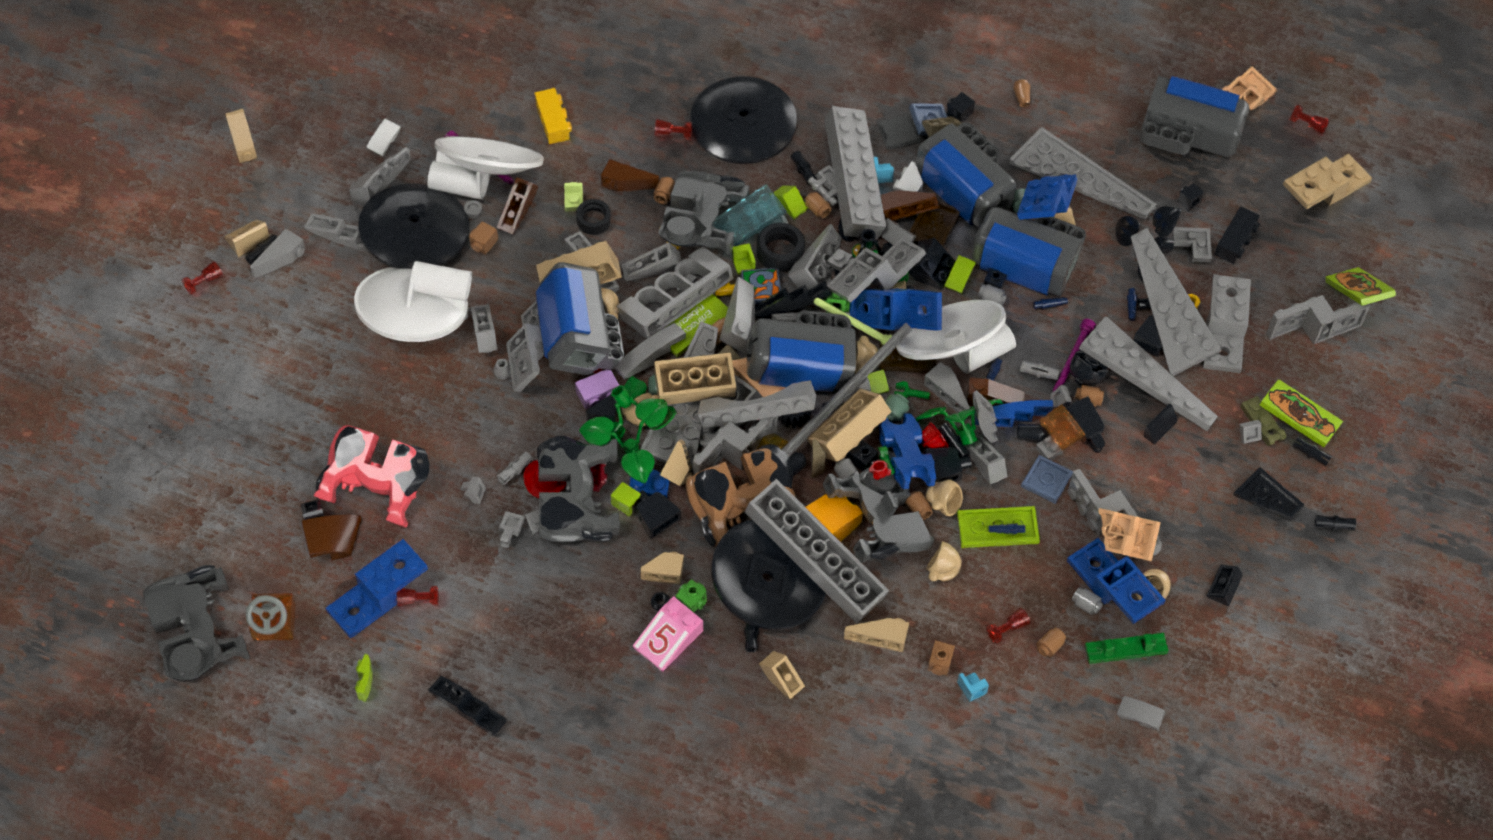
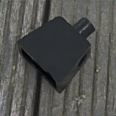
M956 448L925 449L924 454L930 453L934 460L935 482L944 480L958 482L962 479L963 469L972 467L970 457L959 458Z
M644 490L639 492L640 498L637 500L639 503L636 505V515L650 539L681 519V510L660 492H655L650 496Z

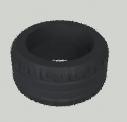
M772 223L762 229L757 238L758 259L768 269L775 268L779 272L789 271L805 252V239L802 232L789 223ZM774 240H786L792 243L795 249L787 254H776L771 252L766 246Z

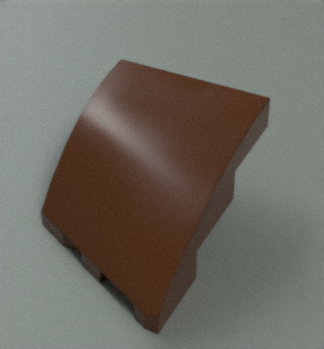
M331 515L302 520L310 558L329 553L332 560L352 556L358 528L362 522L361 515Z

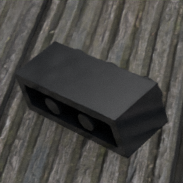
M1240 206L1217 244L1214 255L1232 264L1236 262L1237 258L1241 259L1245 252V245L1249 246L1252 241V233H1256L1261 223H1258L1260 215Z

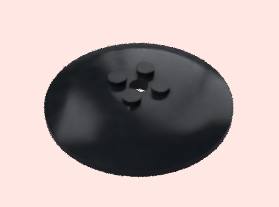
M737 76L717 81L700 93L692 106L690 124L697 143L710 155L730 163L753 164L778 155L788 146L795 134L797 116L791 99L778 86L756 77ZM744 112V113H747L748 115L745 116V117H742V116H740L739 114Z
M408 183L386 188L370 198L360 213L358 230L364 247L373 257L395 268L412 269L415 261L441 266L456 257L468 240L469 219L464 211V207L451 194L430 189L426 184ZM417 219L418 222H411L410 220Z
M753 520L742 522L731 528L721 538L714 550L711 562V576L716 593L732 614L752 626L767 630H784L796 627L811 618L825 598L826 593ZM763 574H769L772 577V581L764 580Z

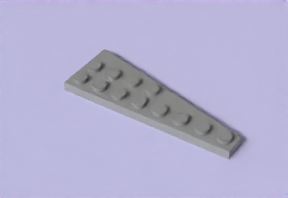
M1043 127L1009 159V164L1042 178L1046 176L1054 177L1076 174L1077 183L1074 191L1142 219H1146L1157 206L1156 203Z
M1146 228L1131 236L1170 374L1175 376L1221 352L1220 346L1149 230Z
M1104 317L1079 347L1080 350L1165 405L1171 403L1176 412L1204 430L1208 431L1218 416L1108 317Z
M701 321L684 358L713 355L718 328ZM700 401L670 404L669 406L674 407L677 411L676 415L665 427L659 430L650 429L640 450H647L653 455L654 459L666 463L677 442L683 440L685 441L692 464L690 473L693 474V458L697 454L702 426L698 417Z

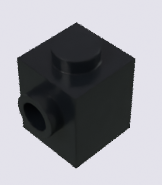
M961 92L947 103V115L962 123L974 112L975 101Z
M861 440L858 446L848 452V458L851 459L855 467L863 472L870 468L875 461H879V451Z

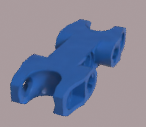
M904 414L903 424L900 425L891 423L888 418L879 423V440L881 445L887 448L892 447L896 457L891 458V463L895 470L893 475L901 488L909 489L910 478L912 477L923 479L927 486H935L934 460L930 453L921 454L918 444H922V431L912 414Z

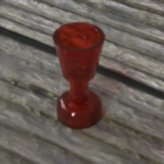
M1297 104L1292 112L1290 121L1296 122L1298 119L1310 123L1309 126L1323 135L1330 119L1317 115L1313 117L1302 112L1303 107Z
M656 118L655 136L671 135L673 132L683 133L685 139H691L692 122L687 121L684 126L672 125V122Z
M213 261L201 271V275L192 280L189 277H184L181 281L187 292L193 295L196 292L195 286L204 281L210 282L221 278L223 273L218 264Z
M432 586L429 592H416L415 589L402 588L397 592V606L415 604L416 600H430L431 605L438 606V586Z
M1020 607L1006 619V623L999 627L990 624L986 627V631L991 641L997 644L1002 641V634L1004 632L1030 625V619L1025 610Z

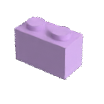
M603 370L575 382L576 393L585 410L609 396L612 390L619 386L611 370Z

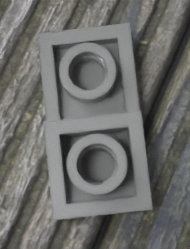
M886 219V228L880 236L893 245L902 237L913 243L916 237L914 234L903 229V226L891 219Z
M1123 696L1117 715L1120 718L1138 722L1140 726L1159 730L1165 710Z

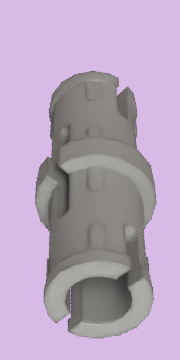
M1023 360L1020 372L1036 375V378L1044 377L1057 381L1060 369L1046 367L1042 363L1038 365Z
M525 451L516 460L509 462L508 466L496 475L498 481L505 485L514 476H518L522 472L521 470L533 461L531 455Z

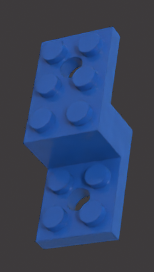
M1076 174L1054 177L1046 176L1040 180L1028 181L1017 213L1018 218L1055 217L1056 213H1067L1077 183Z
M902 288L889 290L864 289L850 303V316L871 328L897 330L907 323L910 328L939 331L942 330V292ZM865 304L868 306V312L865 311ZM923 306L927 309L926 315L923 313Z
M1099 538L1067 558V562L1094 594L1102 598L1101 602L1105 605L1113 600L1133 624L1165 603L1163 596L1128 556L1118 561L1110 551H1106L1104 543ZM1096 560L1100 563V566L1093 567L1090 561ZM1139 594L1142 597V599L1140 601H1136L1131 597V595Z
M402 539L356 572L355 576L358 585L325 608L326 612L351 639L399 604L396 593L427 571L428 566L408 543ZM398 562H403L405 564V566L402 569H396L394 567L395 564ZM352 608L359 609V613L356 615H350L349 611Z

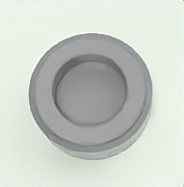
M471 200L464 205V211L468 218L475 219L482 215V205L479 201Z

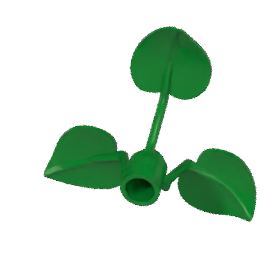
M633 376L629 377L625 386H617L611 392L612 397L616 401L614 406L617 409L619 423L613 422L614 429L612 432L619 439L623 437L626 431L622 427L623 419L620 407L628 408L632 403L637 406L638 403L634 399L645 394L647 391L646 383ZM668 405L665 420L659 426L650 429L659 430L665 427L676 415L677 411L675 408Z
M649 398L642 400L636 406V417L642 421L639 424L635 440L628 439L623 443L612 432L614 423L605 417H596L588 420L581 426L579 433L589 444L600 446L608 444L611 436L617 439L620 447L624 448L625 455L621 461L624 471L633 479L646 483L654 468L655 461L649 451L639 450L642 427L644 423L650 428L659 426L666 418L668 405L663 399Z
M1001 399L988 400L991 404H1003ZM945 406L936 407L925 411L915 418L918 422L920 419L943 414L945 416L944 420L949 421L957 435H960L963 445L977 441L974 431L976 429V409L974 406L948 415L945 411ZM970 414H971V426H970V423H965V422H964L965 419H966ZM954 422H959L961 425L957 427Z

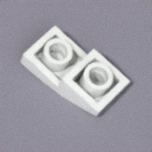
M384 119L366 148L383 157L390 143L394 142L401 126Z

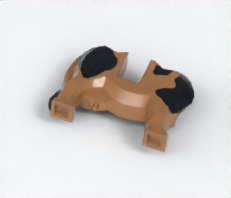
M768 444L740 457L751 485L745 483L736 489L726 462L700 471L687 479L686 492L691 506L701 520L704 539L709 545L717 546L721 538L728 532L726 524L729 523L733 527V521L735 520L740 524V516L745 512L748 504L774 480L777 479L795 497L792 488V462L789 456L779 447Z

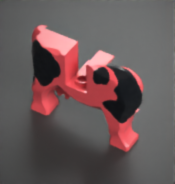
M349 425L341 427L336 432L330 445L328 464L316 481V492L313 496L335 504L336 489L340 483L342 484V489L349 486L350 492L353 491L354 487L363 485L373 493L390 495L387 509L389 514L386 517V521L407 528L408 522L405 518V512L411 501L416 498L418 488L425 482L430 472L429 459L425 449L392 439L382 467L380 464L370 463L379 439L378 435Z

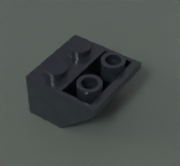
M936 238L921 240L917 246L923 248L926 254L909 270V274L918 282L942 290L956 261Z

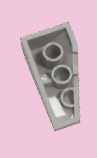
M405 147L354 182L349 190L351 200L364 207L375 194L388 188L411 160L409 148Z
M738 277L719 340L747 355V338L755 323L754 285Z

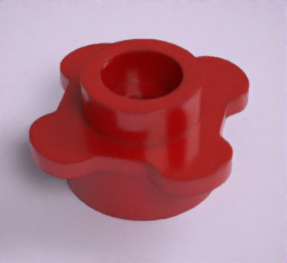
M879 460L872 464L869 472L873 474L875 480H879L889 476L891 469H888L885 461Z

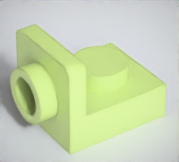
M564 183L565 211H576L583 202L582 183Z

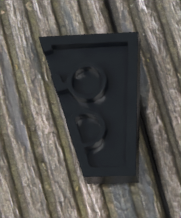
M1261 467L1233 493L1234 496L1289 520L1304 507V503Z

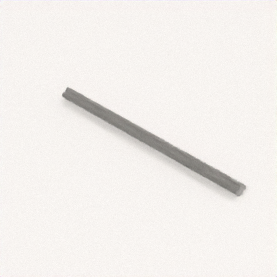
M907 323L903 324L895 332L896 334L856 372L857 374L781 450L788 456H791L792 452L794 453L804 443L805 439L807 440L808 436L812 435L811 432H815L816 428L824 422V419L826 420L832 411L834 412L842 404L843 400L845 401L846 397L875 370L874 368L878 367L879 363L883 362L882 360L906 338L905 336L909 335L910 331L912 332V328Z

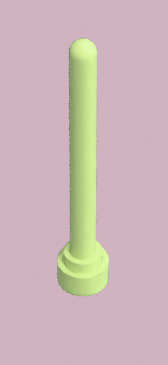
M820 298L814 299L815 305L829 313L847 316L852 326L879 340L882 345H885L893 336L891 334L883 335Z

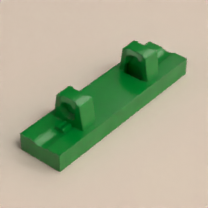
M1164 633L1144 634L1141 636L1085 643L1089 664L1168 654L1169 651Z

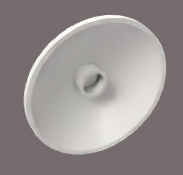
M472 137L439 138L435 140L434 147L437 150V156L429 170L428 188L482 200L485 197L491 174L508 175L543 165L544 157L528 148L501 141Z
M418 261L414 262L412 269L389 267L379 270L366 277L358 286L354 296L356 314L372 331L390 339L406 342H423L444 337L455 331L465 320L468 310L467 299L471 287L472 272Z
M968 300L942 307V330L934 331L912 328V332L910 331L909 335L905 336L906 338L896 348L903 357L915 360L953 357L961 371L968 374L1016 347V340L1011 329L1005 324L1006 313L1001 304L990 300Z

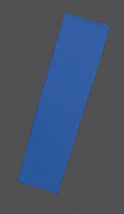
M1053 400L1019 401L993 406L997 419L995 424L998 427H1013L1014 421L1032 422L1033 416H1049V414H1052ZM975 416V425H979L977 416Z

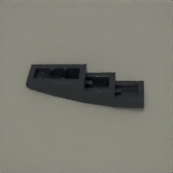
M826 281L811 289H808L805 284L791 293L784 288L756 304L755 314L757 317H764L794 311L813 304L815 298L823 299L830 296L831 292L827 287Z
M440 676L428 689L430 694L450 709L492 736H495L507 722L504 716L491 710L486 703L472 696L470 691L443 676Z

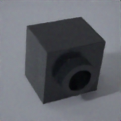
M1195 183L1188 187L1185 186L1179 192L1178 203L1186 211H1189L1201 203L1204 192Z
M990 268L983 284H990L1003 289L1007 281V274Z

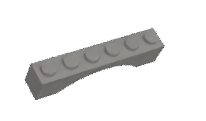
M810 380L793 383L772 395L754 400L733 401L721 397L703 399L700 401L698 417L703 429L727 425L729 421L735 424L814 410L816 393Z

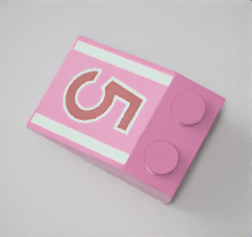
M673 596L652 619L634 643L633 648L663 672L703 632V620Z

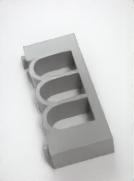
M702 246L690 254L688 259L680 261L675 267V272L660 275L654 283L655 286L644 287L636 293L634 298L630 296L617 305L620 318L648 339L734 279L731 267ZM690 273L691 275H701L703 278L693 284L684 276ZM671 288H679L683 290V292L675 298L670 296L665 291ZM659 302L664 306L652 312L645 305Z

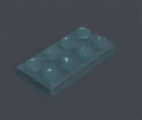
M765 184L718 216L713 227L727 233L734 232L733 247L777 220L787 211L768 185Z

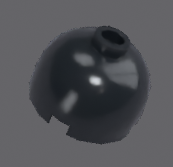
M1076 351L1070 362V372L1075 378V383L1080 386H1094L1102 382L1109 372L1107 370L1108 367L1093 357L1085 356V352Z

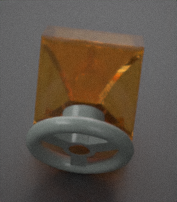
M293 593L252 594L251 602L246 609V620L249 624V631L253 641L294 640L296 603Z

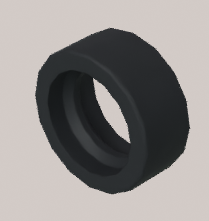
M589 199L582 202L576 210L579 229L590 235H597L606 231L611 224V210L609 206L599 199ZM590 211H599L604 214V219L597 223H589L583 219V215Z

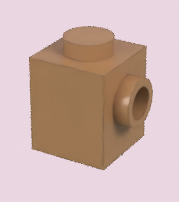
M482 221L476 229L470 232L469 238L472 249L486 255L498 241L497 229Z
M935 641L928 670L936 675H948L955 646Z

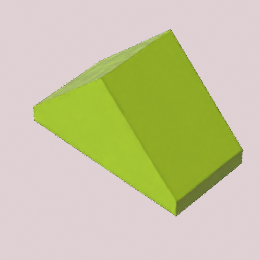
M782 186L770 195V197L774 196L778 205L793 219L807 211L805 202L796 186Z

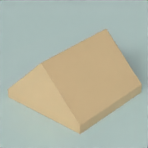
M256 219L224 237L236 255L240 257L255 249L258 243H263L270 236L266 223Z

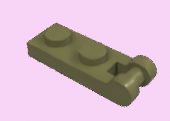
M1258 396L1241 403L1240 407L1250 421H1260L1262 439L1267 446L1275 444L1277 440L1282 441L1286 439L1285 431L1280 429L1269 411L1259 405L1261 400Z

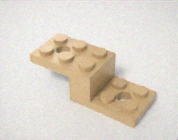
M1347 154L1333 163L1327 157H1324L1284 180L1283 185L1307 210L1322 200L1329 206L1370 183L1372 177L1350 154ZM1344 173H1345V174H1348V175L1350 176V178L1345 177V176H1344ZM1305 185H1310L1313 189L1306 188Z

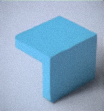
M874 157L878 183L893 182L894 168L891 167V164H878V158Z
M963 673L959 674L957 683L969 702L987 694L989 684L986 679L980 681L976 673L966 677Z

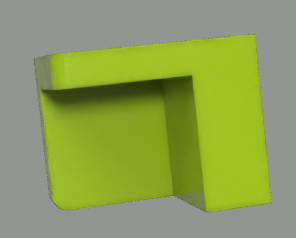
M750 243L733 247L732 260L737 274L741 275V270L755 269L756 261Z
M622 482L611 494V505L630 516L632 514V506L640 498V493Z

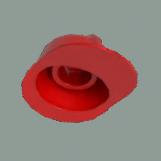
M929 422L922 431V439L924 441L922 446H927L928 448H948L949 446L933 423Z

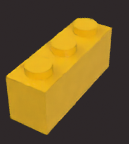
M555 88L535 92V104L548 143L553 144L570 140L569 132H572L570 122H566L567 113L566 109L561 107L563 104L561 95H557Z

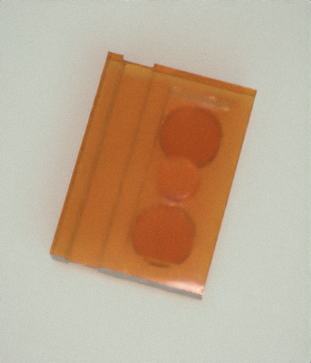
M1063 404L1039 420L1062 452L1085 436L1083 430Z

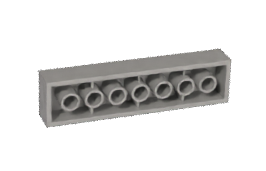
M832 106L824 120L844 236L859 237L864 229H872L876 233L875 239H878L886 228L865 110Z
M777 479L748 504L745 513L856 624L888 594L889 590Z

